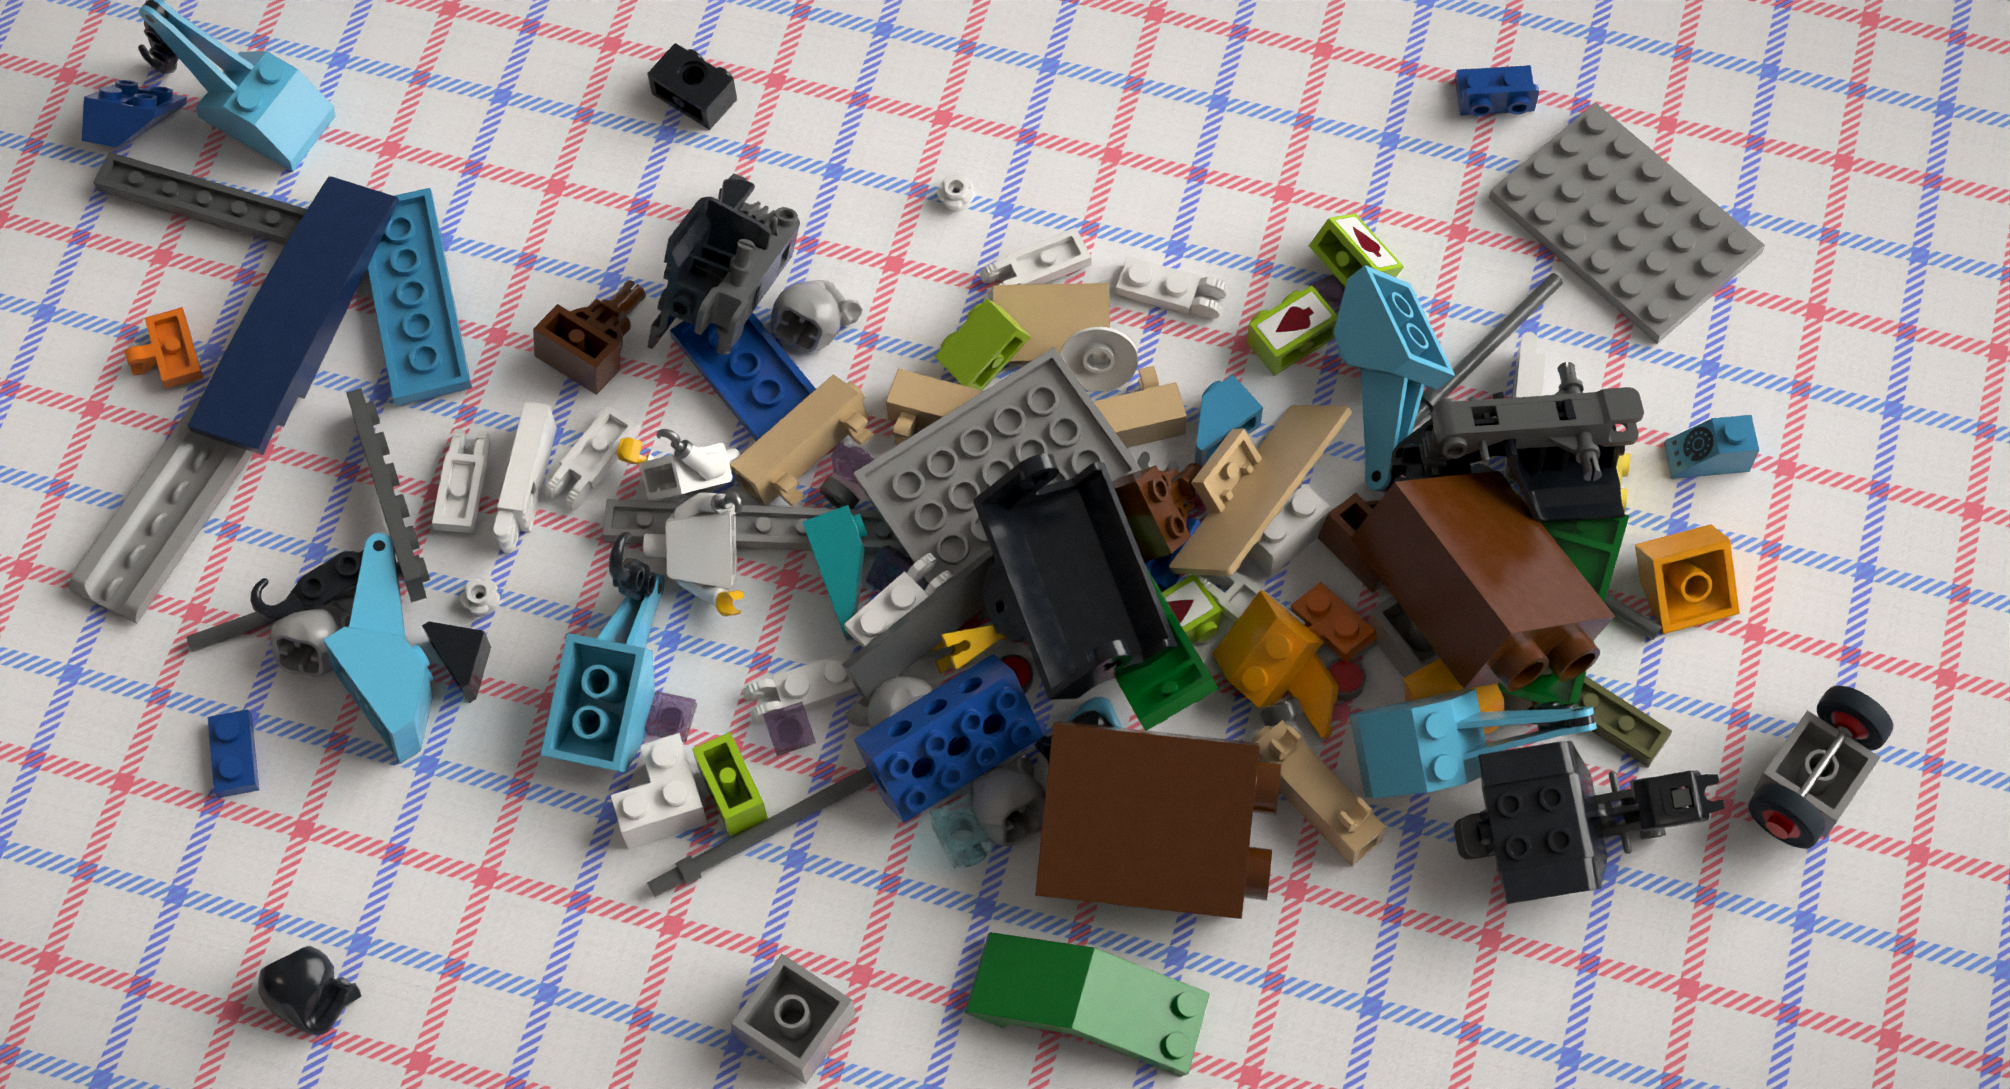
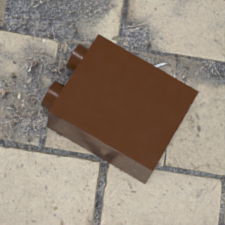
M1500 471L1394 482L1350 538L1463 689L1502 683L1507 691L1512 692L1529 685L1540 675L1554 673L1560 682L1572 680L1588 670L1599 658L1600 650L1593 641L1615 617L1545 527L1533 519L1526 503Z
M1063 721L1053 723L1035 896L1242 919L1244 898L1267 901L1272 849L1249 847L1253 813L1276 815L1281 764L1258 762L1260 745L1255 742Z

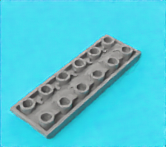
M201 398L195 400L190 405L70 579L68 589L71 592L136 624L254 453L194 433L189 429L188 424Z

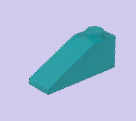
M846 505L802 523L842 632L848 641L853 639V637L845 630L844 624L858 612L865 553L861 538L868 536L860 513L852 516L849 506Z

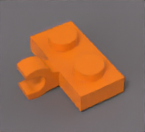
M183 307L145 317L151 343L133 346L124 350L132 374H144L157 364L165 389L203 379Z
M1322 582L1318 583L1291 605V612L1306 623L1305 626L1324 641L1323 644H1326L1346 663L1377 639L1376 630Z

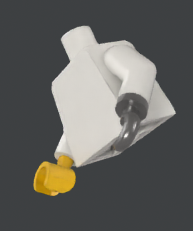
M669 429L658 430L656 436L658 439L666 437L671 440L670 446L675 449V452L672 455L655 458L651 454H648L646 457L640 455L643 443L639 440L629 437L620 439L617 457L622 462L640 466L639 471L642 473L648 501L731 482L733 471L730 464L741 455L736 448L726 450L723 443L698 448L688 440L681 442L679 435Z
M733 491L726 494L701 492L676 507L674 514L670 515L666 521V534L644 535V557L666 558L667 577L676 579L680 587L701 600L716 606L717 611L722 616L741 614V610H737L733 606V600L743 599L744 593L741 590L728 591L726 588H732L737 580L736 514L742 512V500Z

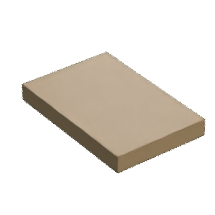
M1109 283L993 285V302L1001 306L1031 336L1007 364L1030 363L1054 347L1060 354L1063 344L1074 333L1090 327L1110 328Z

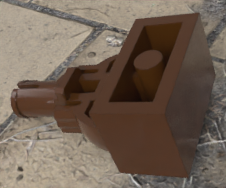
M628 280L610 300L603 299L600 302V300L595 299L588 307L568 311L557 304L533 329L534 356L597 395L620 371V353L623 346V336L631 329V321L627 318V315L646 298L644 289L637 284L631 290L635 282Z
M1190 463L1179 474L1174 468L1159 471L1155 465L1119 477L1113 482L1144 562L1172 554L1191 538L1186 523L1188 512L1193 509L1194 505L1192 502L1184 503L1195 497L1196 490L1191 482L1203 466L1200 464Z
M1355 493L1327 514L1317 538L1374 593L1385 584L1350 538L1380 500L1365 502Z

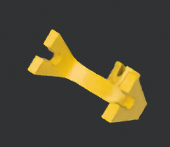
M992 623L980 628L941 634L943 641L932 648L930 652L952 646L953 653L951 655H945L935 661L939 673L942 674L952 666H954L955 670L959 669L991 645L1006 637L996 633Z

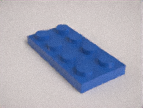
M753 312L745 322L743 332L732 347L731 353L727 355L720 354L715 350L718 340L717 324L710 323L701 335L694 332L695 325L686 321H682L671 328V338L755 441L761 438L816 390Z

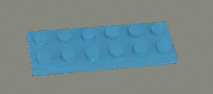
M431 188L395 195L398 197L399 202L368 265L392 399L395 406L472 389Z

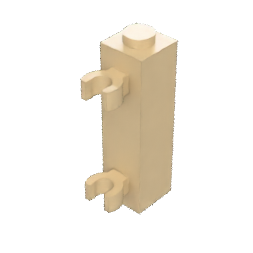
M1154 366L1138 369L1140 391L1093 401L1126 448L1186 434L1187 415L1177 383L1159 386Z
M898 368L886 400L888 420L896 422L893 430V435H896L894 444L899 445L914 435L915 428H926L983 391Z
M834 374L730 464L740 488L763 506H768L779 495L790 506H795L805 497L796 488L799 485L797 479L848 434L861 446L874 436L870 430L865 428L868 424V414L863 404L864 394L858 386L851 381L846 384Z
M1281 720L1273 728L1269 725L1265 726L1253 737L1251 742L1259 743L1260 745L1258 762L1281 764L1279 792L1351 867L1382 842L1386 826L1374 815L1373 809L1361 797L1358 798L1308 747L1303 741V737L1291 725L1288 726Z

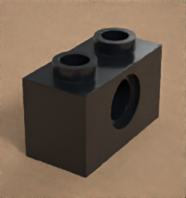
M674 43L647 73L652 95L709 130L737 101L734 78L726 69L712 66L704 61L703 57L695 50H686L677 43Z

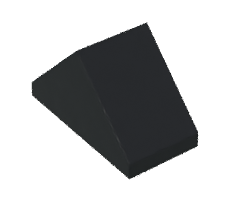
M430 621L423 624L422 627L430 644L467 701L471 703L476 700L491 650V645L485 631Z

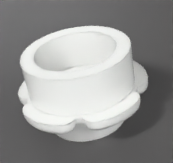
M955 175L946 177L942 181V186H939L937 189V196L948 210L962 211L974 199L973 183L966 177H957ZM958 189L960 192L953 193V190Z
M480 579L470 580L465 584V591L460 595V602L463 608L468 609L471 614L476 616L491 614L497 608L500 601V594L497 593L498 586L490 579H483V581H480ZM482 593L484 596L478 599L476 598L477 594Z

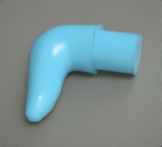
M1104 697L1089 699L1080 705L1079 709L1067 719L1068 722H1071L1075 716L1084 711L1096 710L1114 727L1122 728L1112 703Z

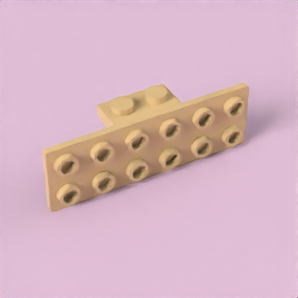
M1292 405L1279 419L1258 449L1254 446L1245 429H1232L1191 482L1209 513L1170 563L1169 568L1172 573L1231 576L1236 572L1252 547L1261 539L1262 534L1272 520L1282 511V507L1289 497L1302 484L1304 477L1312 466L1322 457L1324 450L1335 435L1342 430L1344 423L1352 414L1349 406Z

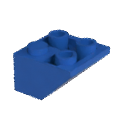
M117 80L112 86L100 87L97 92L84 96L82 141L115 148L135 140L186 105L187 97L173 94V89L167 87L140 88L138 87V82L131 80Z

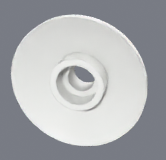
M1090 327L1074 333L1065 341L1060 351L1062 359L1082 387L1088 391H1109L1124 385L1132 378L1138 365V353L1134 343L1125 334L1107 327Z

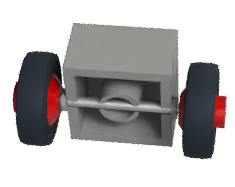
M1841 685L1830 687L1819 700L1816 709L1818 717L1808 710L1806 711L1753 790L1755 793L1748 805L1751 816L1766 832L1790 846L1802 849L1811 848L1821 836L1824 838L1828 836L1880 759V756L1870 750H1877L1882 747L1892 733L1893 721L1887 711L1874 699L1851 687Z

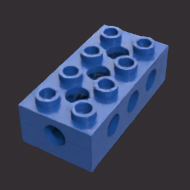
M992 654L853 740L884 803L905 823L1039 740L1044 735L1014 670L995 654Z

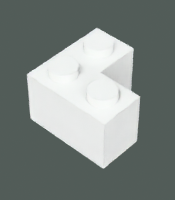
M680 733L640 745L651 782L611 795L619 826L628 850L708 825Z

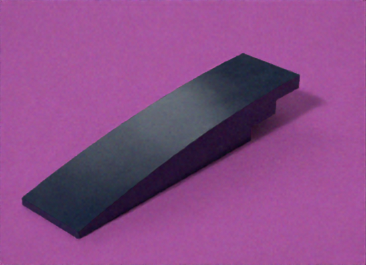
M328 176L278 256L227 347L188 424L192 432L260 455L264 454L277 425L285 426L297 398L305 399L399 202L398 197Z

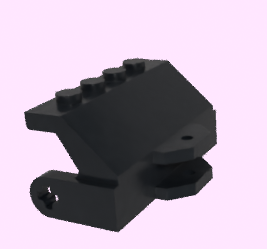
M1044 453L1023 460L973 499L996 560L988 568L982 597L996 633L1016 642H1027L1048 699H1078L1100 683L1151 665L1177 647V643L1105 463H1092L1072 479L1047 485L1058 476L1059 469L1054 456Z

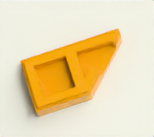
M1315 653L1288 690L1293 697L1299 698L1305 715L1319 736L1328 739L1332 735L1333 727L1330 726L1334 702L1337 703L1339 686Z

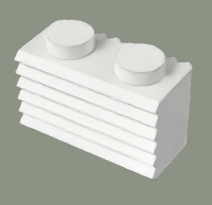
M1301 484V488L1295 489V494L1289 497L1282 507V511L1272 520L1262 534L1261 539L1252 547L1247 555L1269 576H1273L1318 537L1327 514L1332 510L1330 505L1307 484Z

